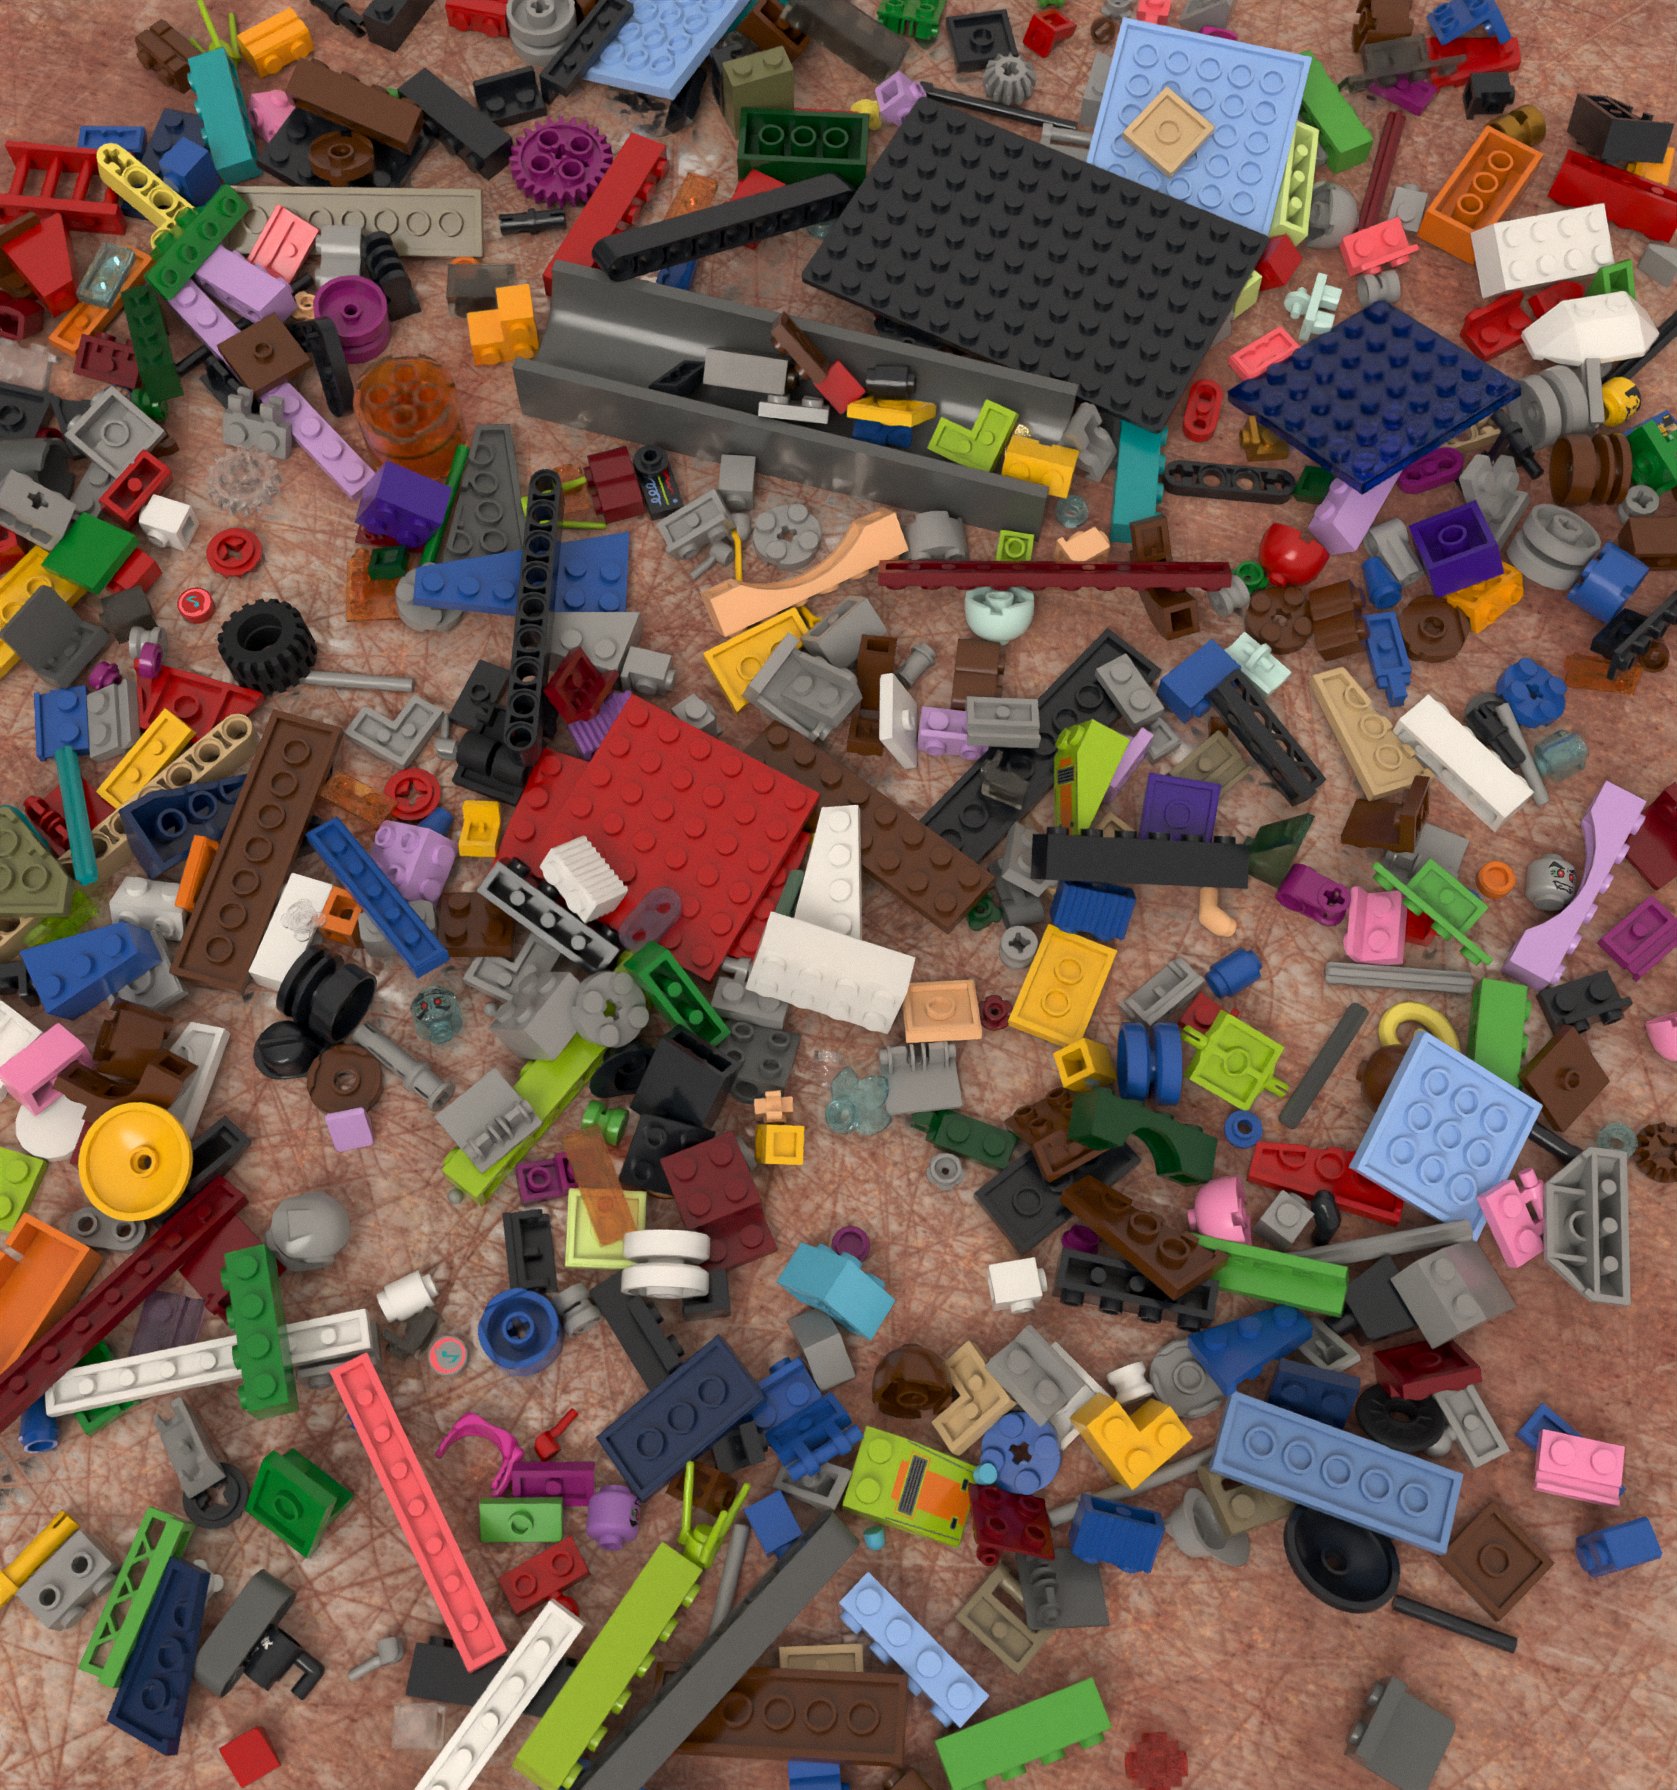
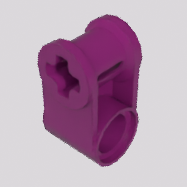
M1299 863L1291 866L1275 894V898L1282 906L1299 912L1327 927L1336 926L1342 922L1351 901L1350 892L1344 885L1317 873L1309 866ZM1331 902V903H1334L1335 905H1334L1333 907H1331V906H1329L1328 904Z

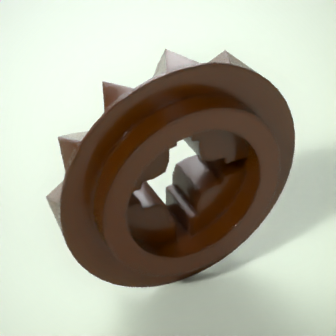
M1665 1122L1649 1124L1634 1139L1632 1147L1634 1161L1641 1172L1654 1181L1660 1183L1677 1182V1127L1666 1125ZM1659 1143L1663 1147L1674 1146L1676 1148L1670 1155L1671 1161L1667 1156L1653 1158L1661 1148Z

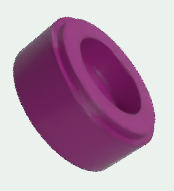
M144 643L139 659L140 677L150 679L158 677L163 658V650L160 644Z

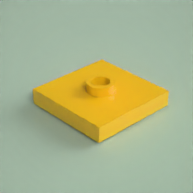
M868 396L850 403L847 406V417L881 422V424L887 426L901 425L912 427L936 417L937 405H934L935 403L909 399L908 401L875 399L874 396Z

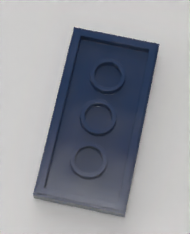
M718 1334L601 1432L596 1439L641 1503H646L683 1472L688 1461H696L769 1398L726 1339Z

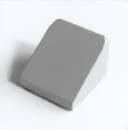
M1648 244L1637 268L1661 285L1670 287L1677 274V248Z

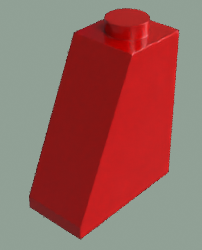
M58 212L1 246L12 268L54 318L83 301L72 237Z

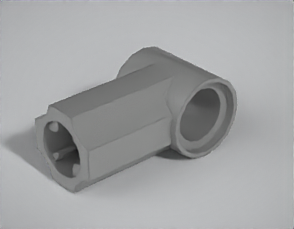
M1394 518L1369 528L1363 538V544L1370 557L1381 558L1403 589L1413 585L1414 582L1422 578L1425 571L1408 545L1409 536L1405 525L1400 519Z

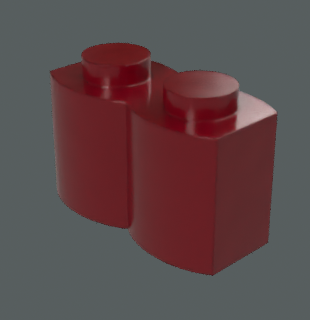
M0 290V336L8 340L19 341L43 331L45 309L31 299L13 298L8 293Z
M627 446L587 455L589 466L584 467L583 470L588 488L595 486L597 494L591 495L596 515L603 514L605 523L608 524L645 514L642 495Z

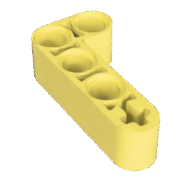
M108 143L98 149L96 157L102 181L158 227L151 236V250L153 251L156 247L154 244L156 238L164 231H170L176 224L174 221L176 215L186 207H194L121 146ZM136 184L144 185L142 188H134L132 186ZM167 205L170 208L163 210L157 207Z

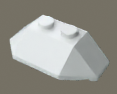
M1626 291L1561 301L1522 331L1521 338L1533 359L1543 361L1546 358L1556 363L1579 367L1580 365H1585L1584 360L1586 358H1600L1601 364L1643 357L1658 339L1660 333L1647 311Z

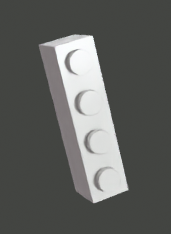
M1429 694L1402 716L1393 730L1394 734L1403 744L1407 742L1417 753L1414 757L1425 768L1428 767L1444 786L1494 832L1520 811L1534 793L1523 777L1514 774L1502 763L1500 756L1496 752L1488 750L1476 739L1475 734L1470 728L1461 725L1450 715L1449 710L1444 704L1435 701Z

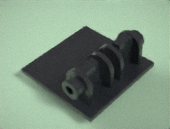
M652 1107L651 1112H642L618 1177V1182L673 1196L660 1159L715 1137L716 1131L668 1119L665 1117L667 1112L659 1107Z

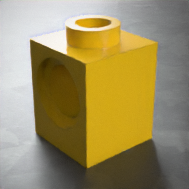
M755 1126L754 1160L756 1163L803 1165L804 1126Z

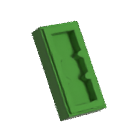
M563 1497L481 1498L480 1542H560L563 1540Z

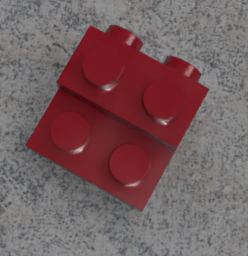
M1425 1340L1373 1352L1376 1380L1391 1398L1422 1400L1433 1393L1446 1390L1461 1391L1466 1389L1468 1385L1482 1382L1481 1367L1454 1340L1433 1350L1428 1341Z

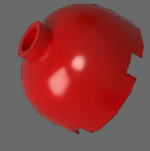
M1272 523L1264 533L1259 544L1258 560L1262 569L1268 573L1266 579L1271 584L1285 588L1286 584L1297 587L1311 583L1320 575L1330 558L1329 553L1314 539L1308 543L1300 538L1302 532L1284 524Z

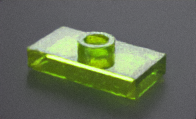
M79 890L73 894L70 917H46L24 936L22 941L29 948L77 935L79 929L94 917L99 910Z

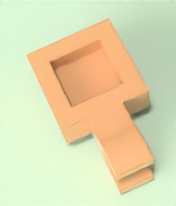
M781 1090L765 1091L766 1098L754 1099L756 1121H763L764 1125L786 1124V1119H794L793 1097H781Z

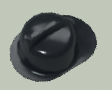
M281 1020L271 1024L260 1034L254 1046L253 1057L259 1071L271 1079L307 1077V1072L313 1060L320 1053L323 1054L335 1045L344 1044V1040L340 1043L332 1044L313 1033L309 1028V1023L298 1024L294 1020Z
M634 1038L624 1046L607 1049L603 1056V1063L596 1069L590 1079L589 1088L592 1095L598 1098H610L636 1094L656 1049L640 1038Z

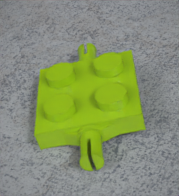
M1220 1010L1205 1035L1190 1025L1184 1027L1183 1030L1193 1035L1194 1038L1181 1032V1040L1197 1048L1194 1057L1183 1074L1184 1077L1243 1111L1250 1109L1256 1096L1264 1089L1274 1093L1279 1098L1286 1095L1285 1092L1276 1088L1275 1085L1288 1091L1289 1085L1273 1076L1275 1064L1283 1052L1284 1046L1223 1010Z

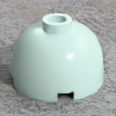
M976 586L975 589L966 592L964 601L966 621L971 631L982 639L1006 645L1009 643V640H1013L1025 633L1032 622L1034 594L1025 587H1011L1008 590L999 591L992 589L990 586Z

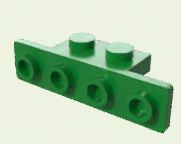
M223 184L204 206L186 207L181 210L174 219L176 224L170 231L166 230L161 233L154 241L156 247L149 256L155 263L144 275V278L165 300H172L248 211V205L229 184Z

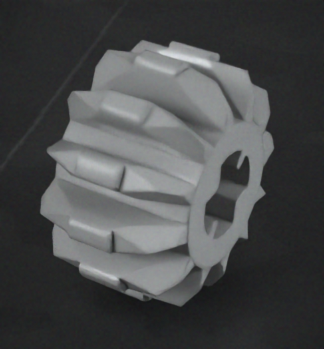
M1011 51L1007 57L998 54L995 60H989L982 79L986 98H993L994 102H1003L1009 106L1011 103L1021 106L1023 100H1030L1036 83L1032 62H1025L1023 55L1017 58L1013 57Z

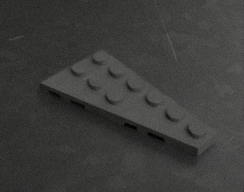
M510 424L476 425L443 563L523 549L525 516L521 502V491ZM431 608V610H445L444 608Z

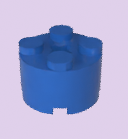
M1610 541L1604 545L1596 558L1600 561L1593 558L1581 574L1583 584L1577 582L1566 597L1567 600L1606 625L1619 614L1626 601L1635 593L1650 570L1645 563Z
M512 1288L497 1294L489 1301L479 1321L478 1338L482 1349L497 1368L510 1376H530L546 1369L559 1356L563 1343V1327L553 1305L546 1297L527 1289ZM523 1325L527 1330L526 1337L519 1340L516 1336V1328Z

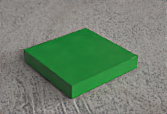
M82 512L41 565L47 572L99 595L140 541L135 535Z

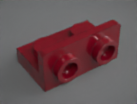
M96 331L95 337L86 334L81 335L73 373L110 384L124 386L129 389L141 388L142 379L138 371L132 340L127 339L126 345L115 342V336Z

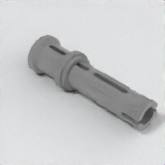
M370 1021L365 1022V1025H360L354 1033L353 1040L363 1048L368 1049L376 1059L403 1080L404 1088L408 1092H415L428 1102L427 1107L432 1112H436L444 1107L453 1096L456 1087L452 1082H444L433 1073L432 1066L429 1063L418 1062L413 1059L406 1051L380 1032Z

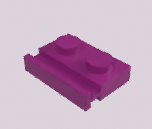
M1650 895L1603 936L1597 944L1623 970L1627 969L1633 975L1632 979L1637 982L1677 946V919L1657 899Z

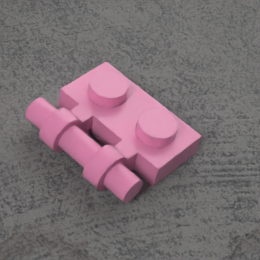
M1532 1167L1523 1169L1518 1173L1523 1183V1186L1519 1189L1514 1180H1503L1476 1197L1508 1267L1518 1268L1544 1251V1244L1539 1236L1544 1233V1182L1537 1179ZM1529 1201H1531L1538 1216L1533 1220L1525 1205Z

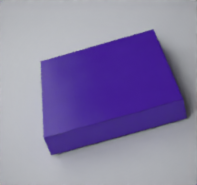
M1149 772L1138 839H1148V832L1170 833V841H1181V834L1203 835V842L1212 843L1221 784Z

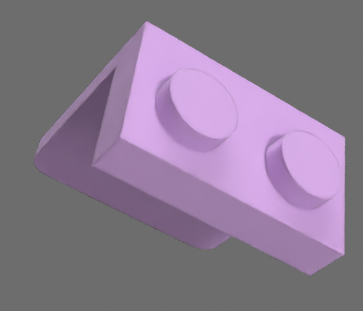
M385 820L375 835V841L369 856L407 902L416 900L429 901L436 908L459 847L458 843L429 828Z

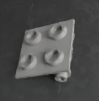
M1425 822L1414 853H1396L1386 850L1381 865L1404 885H1407L1431 858L1457 880L1459 876L1457 872L1469 840Z
M942 1041L928 1044L920 1042V1045L913 1046V1043H909L907 1047H891L886 1045V1049H878L887 1116L963 1108L955 1061V1042Z
M496 1068L492 1069L434 1116L482 1174L543 1125V1122L533 1112L534 1110L531 1105L516 1093Z

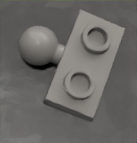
M1473 1384L1468 1385L1466 1389L1461 1391L1446 1390L1431 1396L1441 1408L1447 1426H1445L1444 1433L1436 1444L1422 1450L1425 1454L1431 1457H1442L1449 1452L1452 1442L1456 1441L1471 1470L1510 1451Z

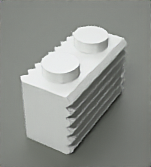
M587 836L578 837L550 849L540 865L546 881L557 888L565 898L570 911L577 913L585 924L600 916L602 917L604 914L607 915L610 911L613 912L628 892L627 886H623V881L619 880L618 875H614V870L610 869L609 864L605 863V858H601L600 853L596 852V847H592L591 842L587 841Z

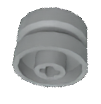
M509 0L507 3L508 26L510 28L512 47L516 55L528 64L546 67L578 27L574 1Z
M1557 365L1537 373V375L1531 374L1516 379L1510 383L1506 391L1505 405L1507 416L1512 422H1518L1523 428L1522 435L1532 446L1533 451L1553 445L1562 434H1583L1587 427L1589 416L1587 397L1576 374L1566 366Z
M1539 504L1532 508L1524 521L1523 529L1518 531L1508 546L1507 554L1517 570L1529 579L1545 587L1567 590L1576 584L1584 570V565L1589 563L1599 550L1601 540L1595 529L1577 514L1556 505Z

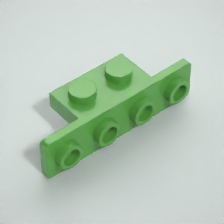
M1431 858L1407 885H1404L1377 861L1371 866L1377 872L1372 877L1388 892L1394 887L1405 896L1401 903L1418 917L1424 912L1435 922L1430 927L1447 942L1452 936L1464 947L1459 952L1476 966L1481 961L1489 966L1493 959L1464 935L1489 908L1478 897Z

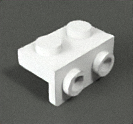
M126 876L109 902L112 924L125 921L149 930V932L156 929L162 932L164 939L180 942L186 929L185 920L190 912L174 906L180 887L179 883L155 881L141 877Z

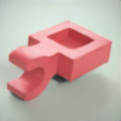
M1140 0L1136 20L1166 26L1172 0Z

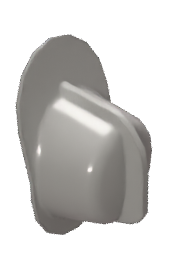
M1197 1488L1188 1489L1184 1494L1183 1502L1177 1505L1172 1511L1171 1516L1163 1522L1165 1531L1175 1539L1181 1551L1189 1557L1213 1556L1233 1567L1243 1566L1249 1559L1250 1544L1246 1532L1226 1539L1208 1497Z

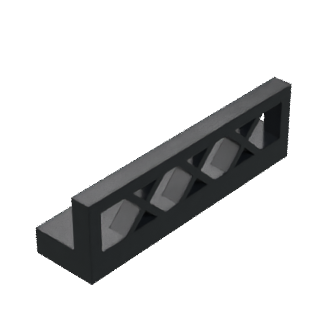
M627 0L598 1L540 73V88L544 103L551 105L559 94L566 98L634 14L633 3Z
M1238 668L1204 695L1206 700L1292 807L1307 801L1317 792L1315 789L1326 778ZM1234 681L1236 685L1240 688V690L1242 691V697L1231 685V682ZM1254 712L1260 713L1264 718V725ZM1276 740H1281L1287 747V752L1283 750ZM1299 768H1304L1312 778L1311 782L1307 780Z

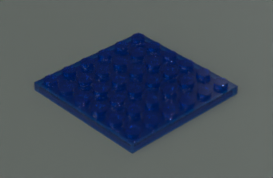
M1378 301L1334 326L1330 332L1323 333L1301 346V348L1296 349L1291 357L1281 363L1271 364L1268 366L1267 371L1260 376L1241 382L1228 390L1227 393L1228 402L1248 416H1255L1258 423L1363 495L1521 396L1522 384L1388 302Z

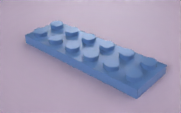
M1237 1391L1227 1397L1208 1468L1210 1472L1440 1556L1447 1552L1464 1475Z

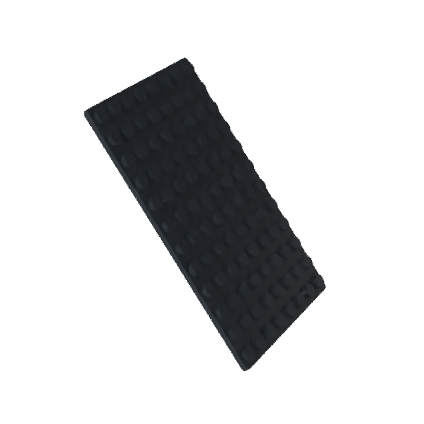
M921 97L917 100L803 270L802 282L991 364L1079 384L1077 401L1094 404L1096 409L1154 434H1159L1163 431L1266 251L1270 239L1267 235L927 97Z

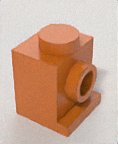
M333 886L316 926L324 939L358 949L361 943L359 940L358 915L364 911L346 889ZM352 914L350 920L344 919L345 916Z

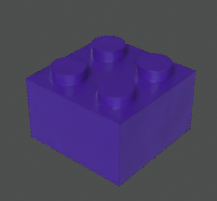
M386 460L365 485L354 523L364 526L367 531L373 534H384L394 538L401 545H406L410 548H420L442 525L452 488Z
M1476 500L1409 525L1416 555L1425 571L1436 599L1504 574L1498 544Z

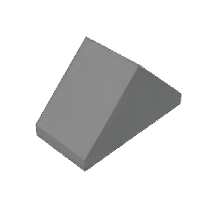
M1187 0L1178 22L1181 26L1199 31L1204 25L1227 30L1236 0Z
M814 1308L787 1321L820 1393L856 1378L840 1332L829 1315L822 1310Z
M1316 1316L1308 1319L1313 1325L1312 1338L1292 1351L1299 1363L1339 1373L1346 1372L1361 1360L1358 1352Z

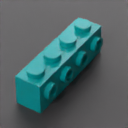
M224 47L188 58L191 72L187 73V78L193 92L197 94L198 100L194 101V106L199 118L204 122L205 128L201 129V134L206 146L210 148L211 159L217 175L222 178L225 184L229 185L263 175V170L257 167L256 159L259 155L236 64Z

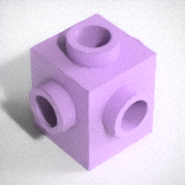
M900 71L875 88L880 113H882L887 122H893L898 127L901 126L917 100L921 97H926V92L922 85L917 81H911Z

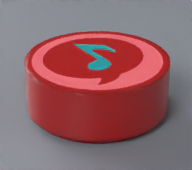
M203 588L187 589L178 598V610L184 620L189 623L200 624L206 622L215 612V603L210 593Z

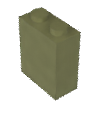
M783 46L722 63L725 118L735 140L739 139L741 107L794 110V69Z

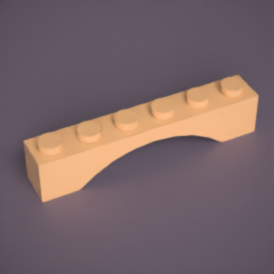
M882 507L854 520L845 537L834 551L821 563L802 575L785 581L766 584L748 583L730 578L700 592L715 631L724 637H735L747 631L748 626L756 622L763 623L777 616L778 612L788 607L797 608L805 605L809 601L808 598L818 593L826 594L836 590L839 587V583L849 578L854 580L866 576L870 568L879 565V560H898L900 554L908 551V547L896 513Z

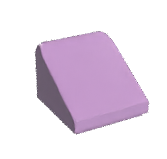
M354 1108L325 1116L334 1147L338 1152L371 1146L374 1143L371 1118L364 1108Z

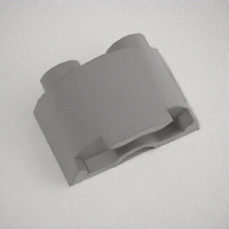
M1082 403L1064 430L1058 445L1080 450L1076 466L1087 472L1085 475L1086 479L1100 482L1117 454V450L1109 433L1105 429L1097 427L1100 426L1102 419L1095 405Z
M929 511L915 515L916 522L907 527L903 524L900 525L908 547V551L901 554L902 560H970L964 524L961 517L958 519L950 518L948 511Z

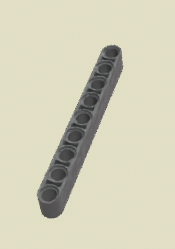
M832 1510L824 1512L808 1527L583 1772L569 1790H640L857 1549L860 1540Z

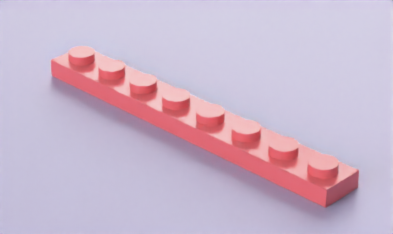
M366 1352L329 1372L470 1674L505 1655L508 1651Z

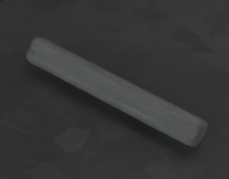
M1352 1003L1279 1115L1278 1120L1281 1124L1290 1129H1295L1299 1125L1369 1015L1365 1007L1358 1003Z

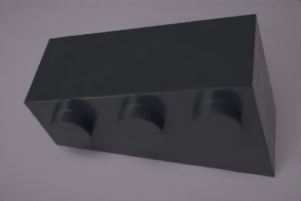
M1577 93L1567 132L1577 139V144L1586 146L1588 148L1587 152L1600 157L1599 161L1602 163L1617 165L1619 160L1663 164L1674 124L1668 121H1652L1654 115L1649 113H1643L1642 118L1632 114L1633 106L1609 96Z

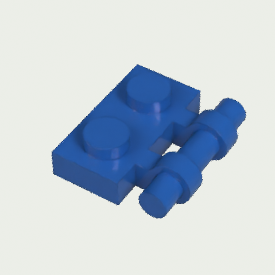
M832 1392L765 1433L769 1447L784 1467L799 1459L786 1468L794 1482L807 1474L810 1477L821 1471L820 1466L838 1454L843 1457L852 1451V1445L864 1438L856 1424L842 1432L843 1429L853 1423L845 1408ZM827 1439H830L828 1442L824 1443L823 1445H821V1446L818 1447L817 1449H815V1450H813L812 1452H810V1450H812V1449L815 1448L816 1446L820 1445L821 1443H823V1442L826 1441Z

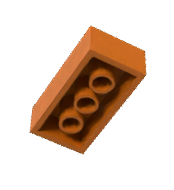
M1487 125L1426 210L1416 236L1473 266L1476 260L1471 233L1491 224L1505 221L1532 182L1544 154Z

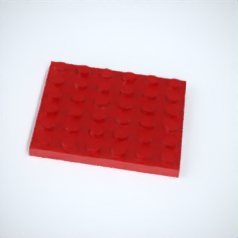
M631 694L530 857L527 865L532 869L530 874L542 882L545 878L540 865L550 849L578 837L587 836V841L591 842L592 847H596V852L600 853L601 858H605V863L609 864L610 869L614 870V875H618L619 880L623 881V886L628 888L627 894L613 912L610 911L607 915L604 914L602 917L594 919V921L601 925L607 923L612 929L618 931L623 937L635 944L641 941L646 945L651 940L670 951L684 971L711 985L821 799L820 793Z

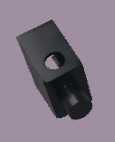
M1389 1254L1349 1283L1342 1318L1329 1316L1324 1319V1324L1340 1338L1352 1333L1357 1343L1364 1347L1415 1331L1419 1328L1390 1278L1399 1273V1270Z

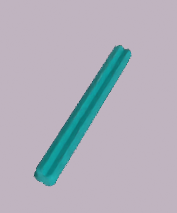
M65 745L63 749L55 751V761L75 879L80 881L81 885L88 886L89 883H95L99 875L77 753L73 751L71 746Z

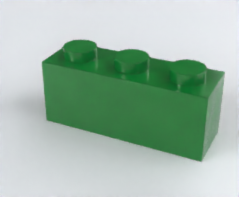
M651 940L623 964L672 1029L681 1024L714 1047L731 1033L667 948Z

